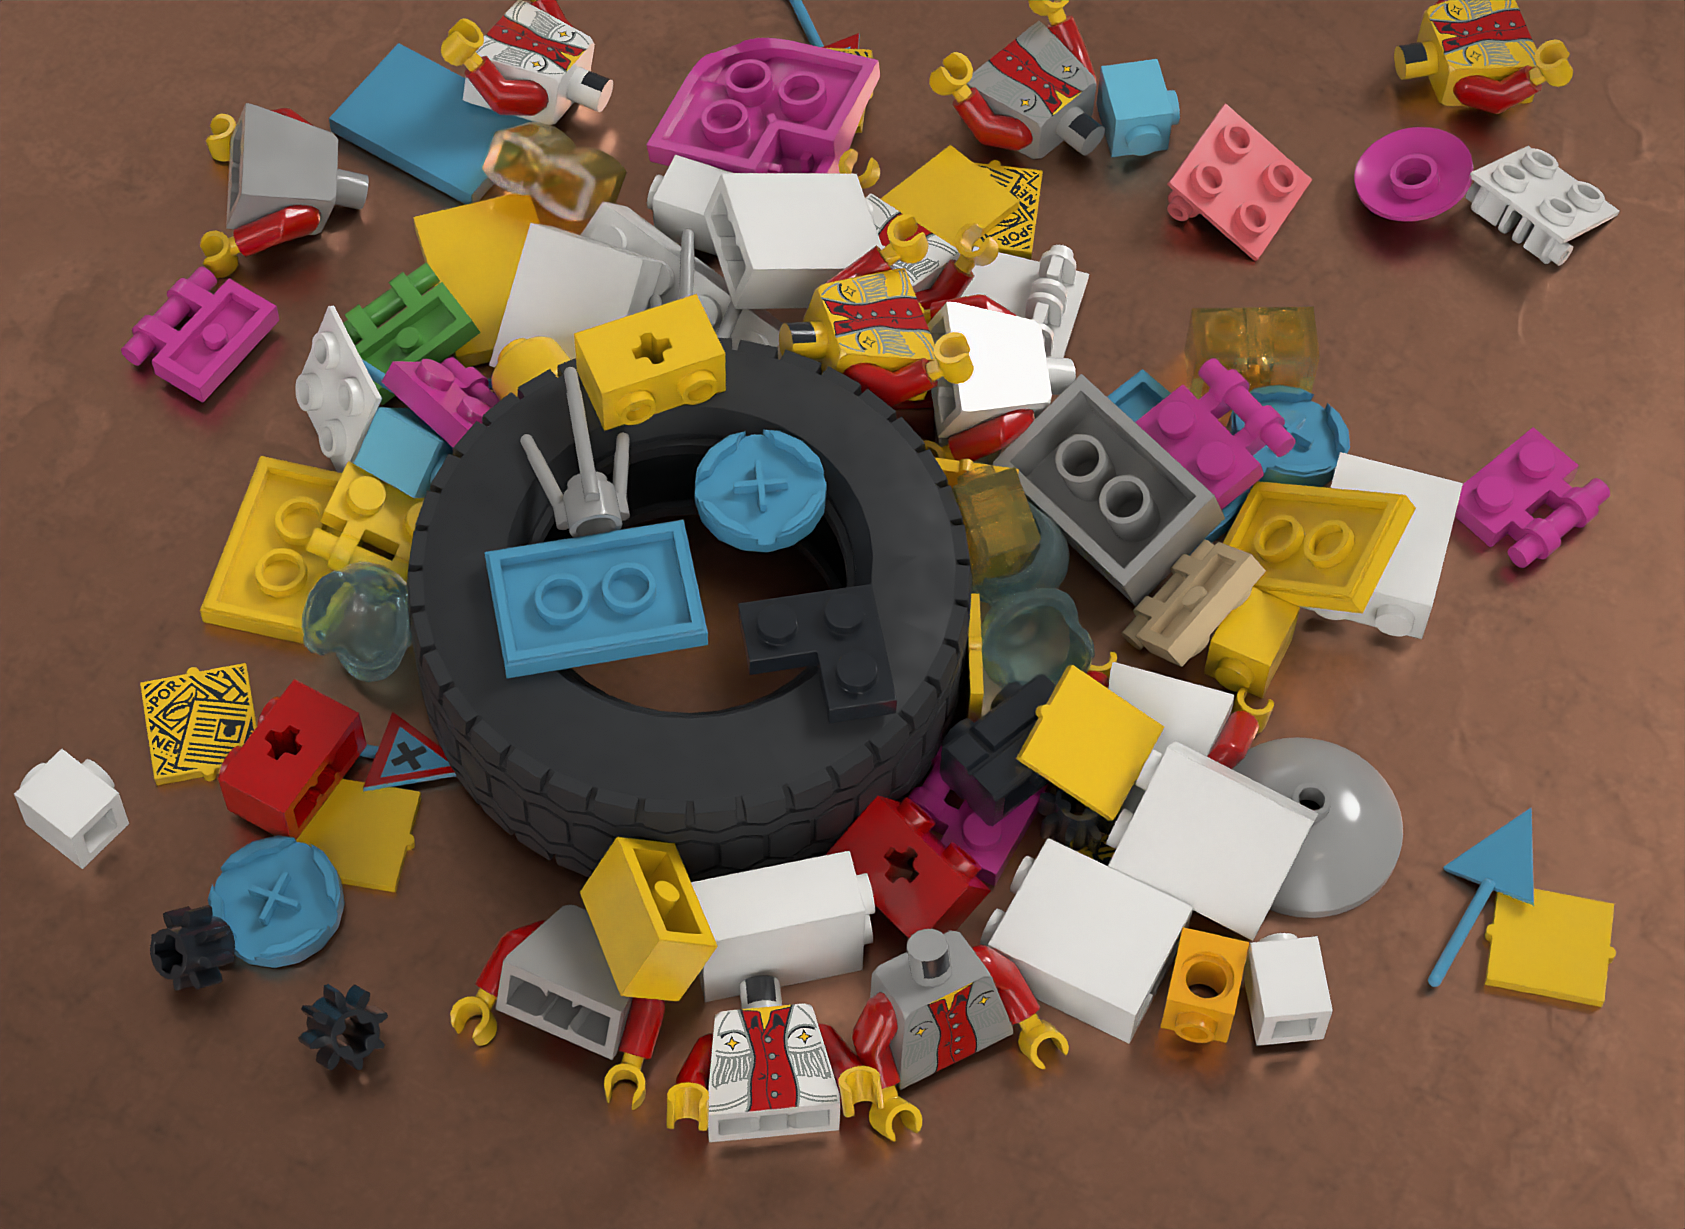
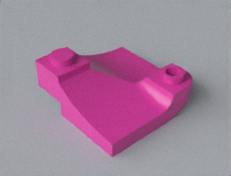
M777 38L749 39L726 49L707 54L692 68L646 144L649 160L654 163L670 166L675 155L732 173L840 174L839 160L843 153L849 150L864 109L880 78L879 62L872 58Z

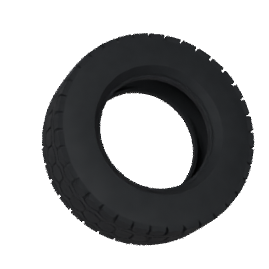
M718 338L725 351L726 391L715 394L703 403L696 405L684 404L654 414L651 418L640 424H624L604 431L579 374L578 380L582 392L595 472L603 473L610 483L613 480L616 438L621 432L629 435L626 498L630 517L622 521L620 530L641 522L666 516L699 515L695 504L697 467L708 450L729 435L746 431V436L754 434L763 435V430L781 431L803 441L819 457L827 484L824 514L814 530L794 544L793 547L809 559L824 577L831 590L872 584L897 696V711L895 714L829 724L817 665L807 666L793 680L772 693L749 703L718 711L695 713L659 711L631 704L613 697L587 682L572 668L506 678L485 552L573 538L569 529H557L553 507L527 458L520 440L525 434L532 436L564 495V492L568 489V481L573 476L580 474L564 378V371L567 367H574L577 371L576 358L558 365V378L549 369L519 386L517 397L510 392L484 413L482 423L476 421L453 447V455L448 454L433 479L430 491L426 493L415 524L407 580L409 625L419 683L429 721L452 770H454L457 778L478 805L481 804L484 812L511 836L515 833L519 842L548 860H551L556 854L555 858L558 865L590 877L616 837L674 843L690 881L695 882L825 856L877 796L902 802L905 798H908L914 787H917L929 772L932 764L931 760L937 755L954 719L965 675L972 590V569L965 525L952 487L948 485V479L930 449L926 450L925 442L902 417L897 419L894 409L869 389L862 393L860 383L829 366L822 374L820 362L785 350L782 358L779 360L778 347L740 340L738 349L732 350V338Z

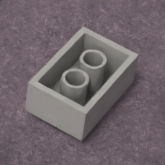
M1082 374L1032 422L1023 434L1013 441L992 462L994 466L1019 469L1015 493L1136 607L1145 596H1148L1171 573L1170 568L1182 554L1189 555L1225 519L1215 495Z

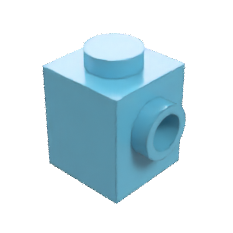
M1158 59L1101 66L1096 105L1102 126L1105 127L1104 133L1111 157L1126 155L1142 156L1155 151L1168 150L1172 125L1179 124L1180 109L1175 90L1167 91Z
M378 407L353 464L413 498H425L427 491H430L433 479L448 454L453 455V447L434 430H431L432 428L408 408Z

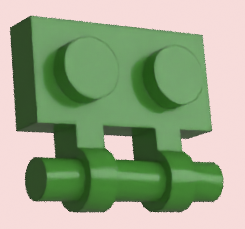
M427 262L408 276L401 272L388 282L391 288L363 309L358 304L344 314L348 320L343 323L361 359L385 374L393 361L421 362L423 359H430L440 363L481 332L443 282L439 283V278ZM374 382L382 398L381 405H384L396 396Z

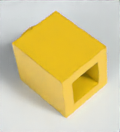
M1252 587L1248 599L1238 608L1231 610L1219 624L1210 642L1204 674L1215 678L1222 686L1229 690L1238 692L1241 688H1247L1248 693L1263 698L1292 641L1300 607Z

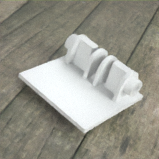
M1526 146L1471 172V179L1475 182L1469 188L1465 197L1472 203L1471 210L1479 214L1492 225H1499L1498 229L1504 234L1508 233L1519 222L1513 233L1512 240L1519 244L1528 237L1523 246L1545 264L1553 261L1558 266L1567 260L1573 250V246L1568 241L1618 216L1620 212L1605 201L1603 193L1598 188L1589 183L1577 181L1558 167V162L1553 156L1530 146Z
M1064 245L1052 246L1049 251L1043 253L1040 262L998 252L996 259L991 264L985 266L975 265L972 269L975 277L961 297L976 294L986 295L1015 313L1017 317L1036 321L1042 329L1046 357L1064 358L1089 274L1076 271L1073 251ZM974 246L973 251L978 250L979 247Z
M328 306L319 331L313 337L312 348L302 374L296 380L295 391L300 408L303 411H307L319 435V444L323 454L331 459L337 472L343 473L348 461L354 463L382 398L335 307Z

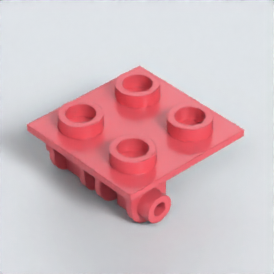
M1225 103L1167 185L1172 191L1168 195L1169 205L1167 210L1178 221H1186L1188 218L1201 214L1249 257L1257 261L1312 179Z

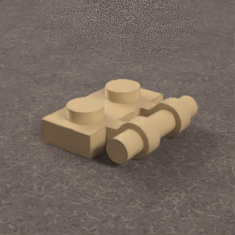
M1204 539L1190 556L1182 554L1170 568L1173 575L1153 598L1145 596L1133 610L1136 617L1121 633L1122 636L1138 650L1145 646L1150 653L1182 667L1189 658L1196 656L1206 647L1210 640V634L1231 610L1238 608L1248 599L1253 585L1266 572L1251 554L1221 542L1214 545Z

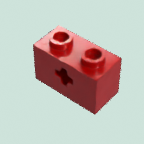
M293 679L280 697H273L265 705L259 716L257 728L242 747H234L224 759L218 781L227 810L275 836L292 837L297 840L367 746L360 713Z
M877 796L826 855L850 851L856 875L867 873L869 877L874 904L908 938L923 929H935L943 934L949 931H956L991 892L976 876L981 870V866L957 844L951 842L946 847L930 831L936 824L935 821L914 801L905 798L902 802ZM912 856L916 857L912 865L919 873L914 880L909 879L913 870L906 863Z

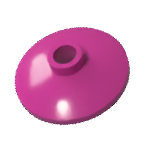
M1412 127L1387 134L1369 146L1357 163L1354 181L1358 197L1373 213L1395 221H1419L1442 214L1456 205L1467 193L1472 183V175L1470 174L1474 171L1472 156L1468 148L1453 134L1436 128Z

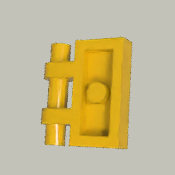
M348 461L320 521L342 533L340 537H337L316 527L306 551L329 560L327 567L342 574H345L347 569L381 583L380 590L392 596L398 597L400 592L408 595V566L413 532L415 531V524L425 498H413ZM360 541H364L395 556L391 561L358 545Z

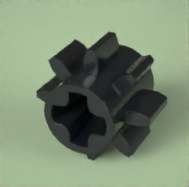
M1057 786L1056 795L1044 792L1039 797L1037 811L1046 816L1042 820L1040 836L1042 839L1054 837L1058 843L1074 851L1087 847L1094 855L1099 853L1101 833L1110 835L1119 817L1116 815L1114 820H1107ZM1074 812H1082L1083 815H1074Z
M210 905L195 909L187 906L163 913L164 923L167 928L151 935L150 956L156 971L162 977L173 980L175 990L192 986L199 990L223 982L222 974L218 967L234 962L235 958L233 956L235 952V938L230 926L223 919L213 916L212 906Z
M326 984L323 988V997L318 999L312 1006H302V1012L307 1015L306 1024L308 1030L303 1032L298 1037V1040L310 1049H319L316 1055V1062L331 1071L337 1066L341 1057L347 1064L360 1070L363 1068L362 1058L368 1056L374 1049H383L385 1046L382 1040L379 1039V1023L388 1018L387 1012L376 1006H367L370 1000V992L355 984L348 990L346 997L338 989Z

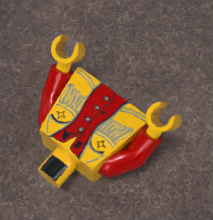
M1438 0L1424 11L1417 43L1396 46L1394 52L1395 68L1401 80L1428 76L1437 99L1441 104L1445 106H1468L1494 114L1503 113L1517 104L1533 102L1534 95L1541 91L1542 83L1545 81L1551 86L1560 87L1569 83L1573 76V68L1567 60L1570 53L1562 41L1556 39L1549 40L1536 49L1515 0Z
M911 214L897 216L891 221L887 230L890 244L882 250L876 245L844 270L816 288L803 322L784 323L779 331V348L782 356L785 350L818 361L821 363L822 374L829 366L860 383L862 393L869 389L890 407L899 405L907 400H924L927 391L937 387V379L944 377L950 383L960 384L968 381L974 371V365L969 355L971 348L965 335L959 332H951L943 335L934 343L905 268L895 269L893 266L898 260L904 263L920 262L928 252V241L923 232L917 234L911 240L904 241L908 237L913 236L918 229L915 217Z

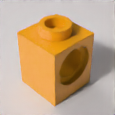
M1183 927L1160 1028L1173 1030L1178 1036L1191 1042L1208 1043L1216 1040L1227 1043L1237 1005L1249 942ZM1195 984H1204L1213 988L1218 993V996L1202 998L1192 993L1188 987Z

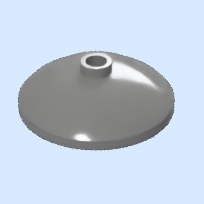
M1300 737L1282 738L1250 748L1245 758L1232 770L1299 804L1302 800H1310L1320 806V809L1315 810L1318 815L1270 910L1294 917L1317 918L1347 912L1368 901L1385 885L1391 876L1402 847L1403 822L1401 811L1395 795L1386 780L1359 755L1324 740Z

